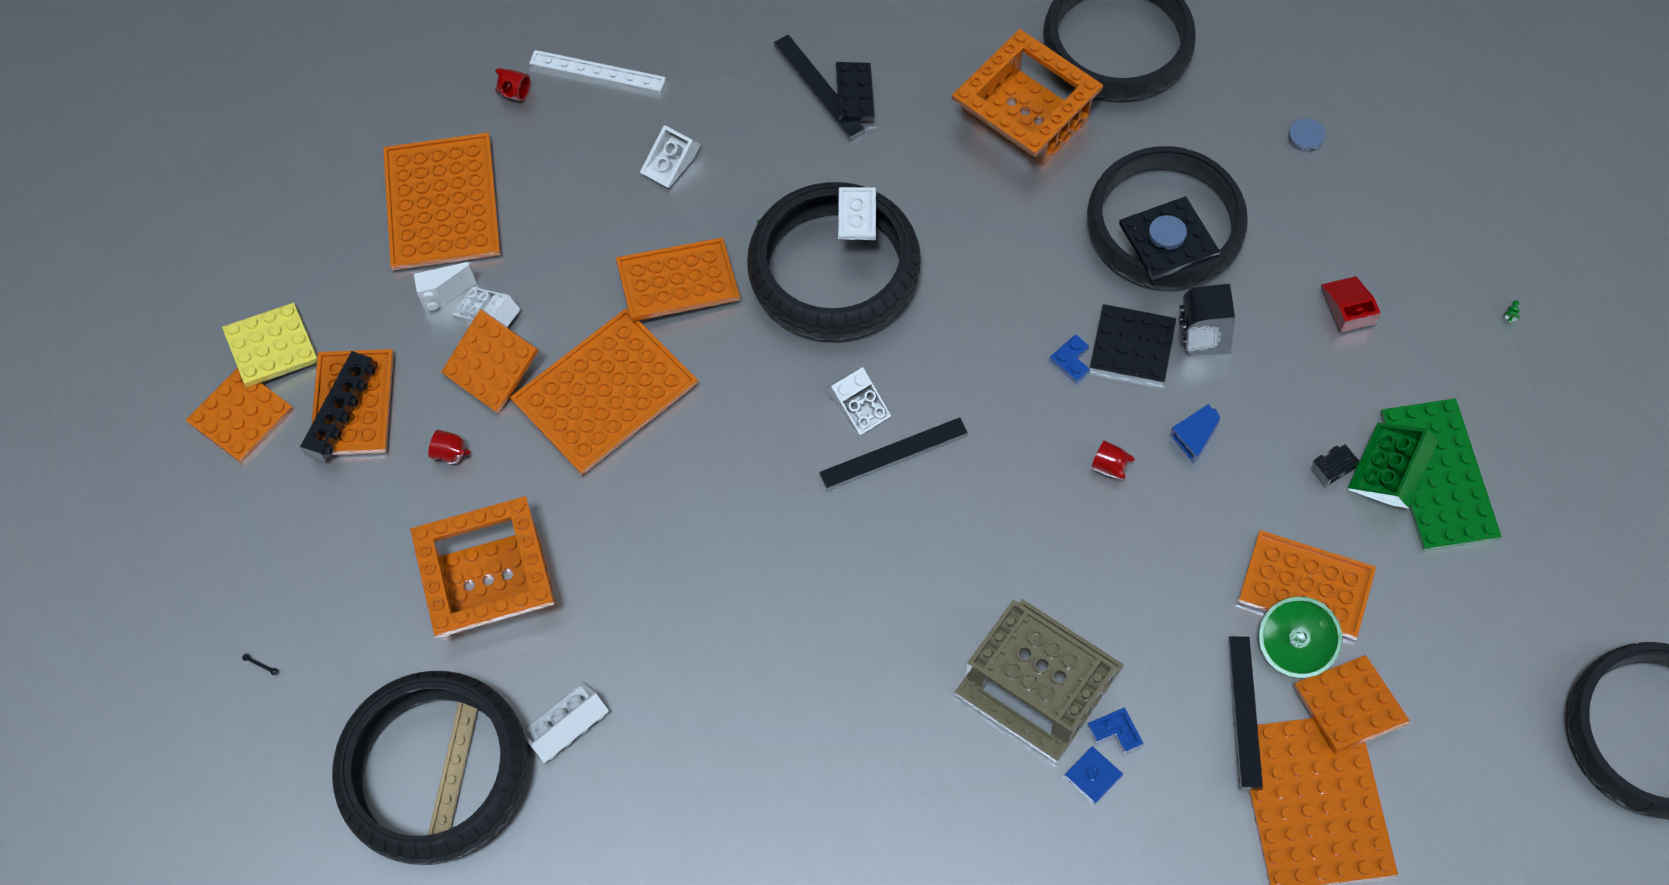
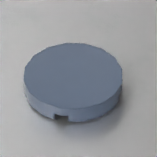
M1310 118L1299 119L1291 125L1289 131L1290 142L1297 149L1303 151L1316 150L1323 144L1325 129L1316 120Z
M1160 216L1153 220L1149 228L1151 242L1159 248L1164 247L1168 250L1181 246L1187 234L1185 224L1174 216Z

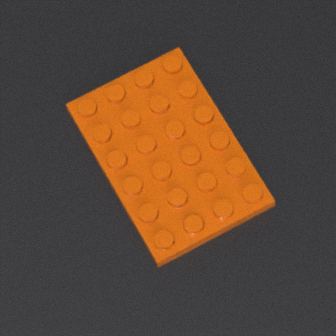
M723 237L616 257V264L631 322L740 301L739 291Z
M393 349L353 350L354 352L372 357L376 365V371L370 377L365 392H362L358 406L353 409L350 421L345 424L341 438L336 441L331 455L387 453L394 351ZM351 351L318 352L312 423Z
M1260 530L1238 602L1268 612L1276 603L1290 597L1312 598L1326 605L1334 613L1340 624L1342 636L1356 640L1376 567Z

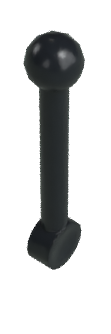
M247 653L242 656L243 661L251 662L269 671L273 676L278 674L277 668H270L252 659Z

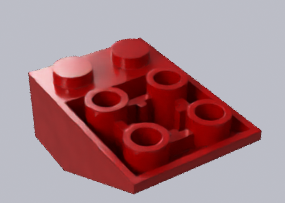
M1357 276L1321 284L1340 333L1377 323L1381 314L1373 295Z

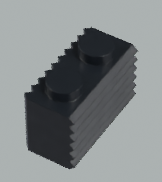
M1346 444L1341 447L1338 445L1333 447L1328 452V455L1325 457L1320 455L1313 461L1314 464L1311 470L1325 487L1355 470L1360 462Z

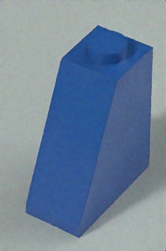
M1207 404L1172 427L1170 437L1193 464L1198 461L1217 429L1220 415L1216 409H1212Z

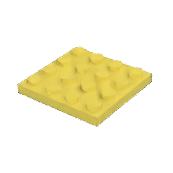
M294 303L222 327L245 388L317 363L316 354Z

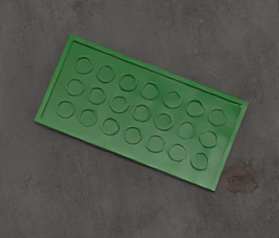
M1453 398L1381 409L1380 415L1383 423L1429 429L1438 440L1409 505L1423 552L1500 540L1502 535L1457 399Z

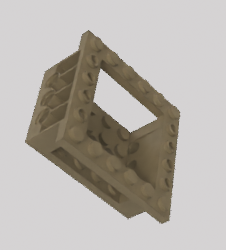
M1021 599L1019 603L1012 600L967 662L966 677L958 686L954 695L1057 763L1120 673L1124 664L1025 600ZM1026 650L1030 653V657L1022 659L1019 656V652ZM1038 662H1045L1048 668L1041 671L1036 667V664ZM1056 673H1061L1065 676V680L1057 682L1053 676ZM989 680L1052 721L1054 724L1051 734H1048L985 692L983 689Z

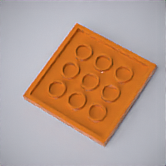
M480 309L441 373L492 410L500 413L539 349L493 316Z
M237 368L186 419V422L242 464L294 409L262 383L245 388Z
M1366 655L1326 670L1316 676L1298 681L1293 686L1335 754L1404 727L1410 722Z

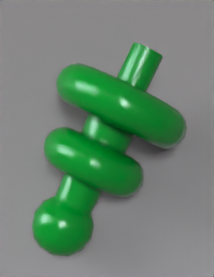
M1518 300L1513 301V306L1508 307V311L1504 313V317L1509 323L1520 319V309L1518 308L1520 303Z

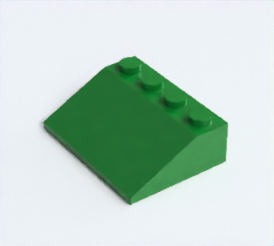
M1377 423L1348 489L1392 506L1408 508L1438 440L1429 429Z

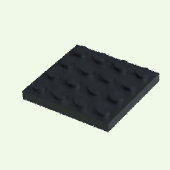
M1186 196L1119 220L1121 229L1152 281L1220 256V250ZM1160 216H1174L1185 224L1187 229L1184 243L1178 248L1168 250L1164 247L1159 248L1151 242L1149 237L1150 225L1153 220Z
M1103 304L1090 364V372L1164 386L1177 318Z

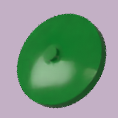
M1290 597L1276 603L1265 614L1259 628V646L1264 658L1276 671L1288 677L1308 678L1321 674L1335 662L1342 646V631L1334 613L1323 603L1308 597Z

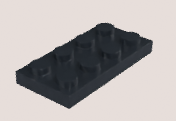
M836 62L839 121H874L871 63Z

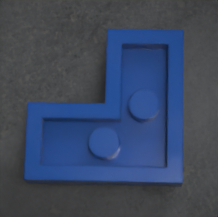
M1075 334L1050 356L1049 361L1077 384L1090 372V369L1078 359L1089 349V345Z
M1125 707L1089 722L1087 725L1096 744L1115 736L1124 754L1144 744Z

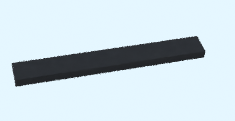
M789 34L775 41L774 46L849 140L864 133L865 128L859 121H839L836 92Z
M959 417L819 472V475L828 491L966 437L968 432Z
M1229 636L1228 643L1241 790H1262L1263 781L1250 637Z

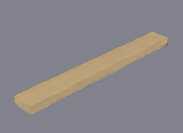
M458 703L428 835L451 829L479 711L464 703Z

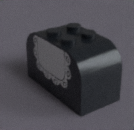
M1230 284L1200 286L1187 291L1183 296V304L1179 305V325L1182 326L1181 340L1186 344V351L1191 355L1231 354L1235 313Z

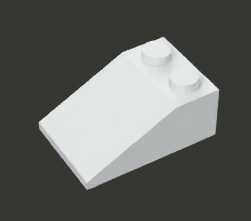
M664 125L640 173L670 188L693 161L701 144Z
M469 262L414 274L417 294L425 311H433L444 307L476 284Z

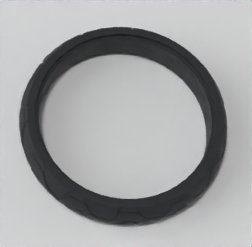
M1053 0L1048 9V14H1046L1043 27L1044 45L1103 84V89L1095 96L1098 99L1133 101L1152 96L1170 86L1181 76L1194 53L1196 41L1195 23L1191 11L1184 0H1151L1162 7L1173 19L1179 31L1181 45L1175 56L1160 69L1146 75L1131 78L1109 77L1090 71L1077 63L1063 47L1058 34V25L1064 14L1081 0Z
M1174 146L1144 148L1114 162L1096 182L1090 195L1087 209L1089 234L1102 259L1124 278H1128V280L1145 287L1161 290L1194 287L1221 274L1234 261L1241 250L1248 225L1247 207L1243 194L1231 175L1211 158L1193 150ZM1157 169L1184 172L1204 181L1219 194L1230 215L1231 235L1220 249V256L1152 281L1142 262L1125 252L1113 240L1104 222L1102 206L1115 186L1134 174Z
M1659 642L1632 643L1618 647L1600 656L1598 660H1595L1586 668L1578 679L1571 694L1570 704L1568 705L1569 738L1576 758L1584 772L1603 793L1618 802V804L1634 812L1653 818L1669 820V798L1645 792L1621 777L1601 754L1591 730L1590 702L1601 677L1614 669L1630 664L1650 663L1669 667V644Z

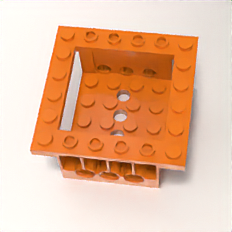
M1019 29L952 94V100L961 105L965 112L1045 166L1088 122L1091 101L1103 89V84ZM1024 52L1076 89L1063 100L1020 71L1022 53ZM1012 101L1015 102L1016 105L1010 106L1007 103ZM1028 111L1030 114L1022 115L1021 112ZM1036 120L1042 121V123L1039 125L1035 124L1034 122Z
M526 496L410 528L435 638L554 605L556 599L539 533L533 521ZM512 520L515 532L513 536L442 556L435 544L439 540ZM506 572L513 573L512 578L508 580L504 579L503 575ZM486 578H494V582L492 584H484V580ZM474 583L475 587L472 590H465L466 584Z

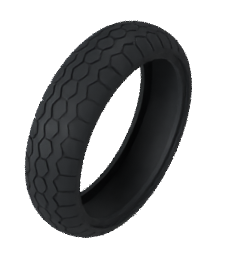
M845 182L813 184L787 194L772 205L763 215L749 243L747 256L748 275L759 303L779 324L797 334L813 339L829 341L847 340L878 330L894 319L906 306L919 278L921 256L916 233L900 208L887 197L876 192V228L882 231L891 241L899 258V263L893 277L880 292L870 299L852 306L824 308L799 301L788 294L776 282L769 269V264L775 247L784 235L807 220L826 215H839V187L867 188Z
M425 671L403 676L371 694L355 710L346 723L339 737L333 759L332 783L335 800L349 829L363 844L374 852L405 864L434 865L450 862L481 848L499 833L513 815L522 797L527 779V742L520 721L511 706L499 693L485 683L473 677L450 671ZM446 700L470 705L490 718L499 740V769L489 795L469 818L451 829L425 836L399 834L378 824L365 800L363 769L373 741L394 717L413 706L425 702Z

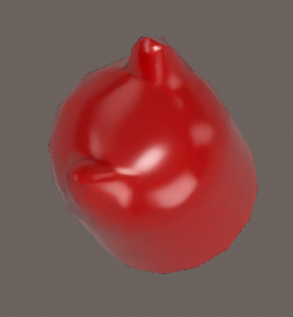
M496 69L495 72L498 74L495 91L506 98L520 102L524 101L530 89V76L511 69Z
M439 429L434 432L428 450L430 460L442 459L448 464H455L463 456L471 454V451L465 447L464 441L459 435Z
M1104 440L1096 453L1091 469L1109 477L1125 479L1124 470L1128 463L1134 462L1135 458L1122 448Z

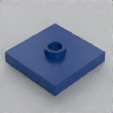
M1091 746L1065 773L1064 777L1096 805L1123 776V773Z

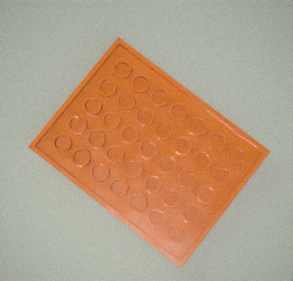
M489 132L383 147L390 267L392 271L501 255Z
M625 308L513 394L510 400L577 472L583 476L698 384V379L639 320L631 322L629 311Z
M1313 718L1257 725L1263 789L1248 791L1269 885H1336L1397 877L1398 871L1366 742L1335 754Z

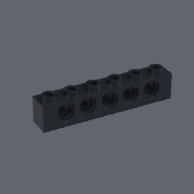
M351 351L300 445L305 455L326 462L328 456H331L336 441L341 438L345 424L350 421L353 409L358 406L362 392H365L370 377L375 374L376 365L372 357Z

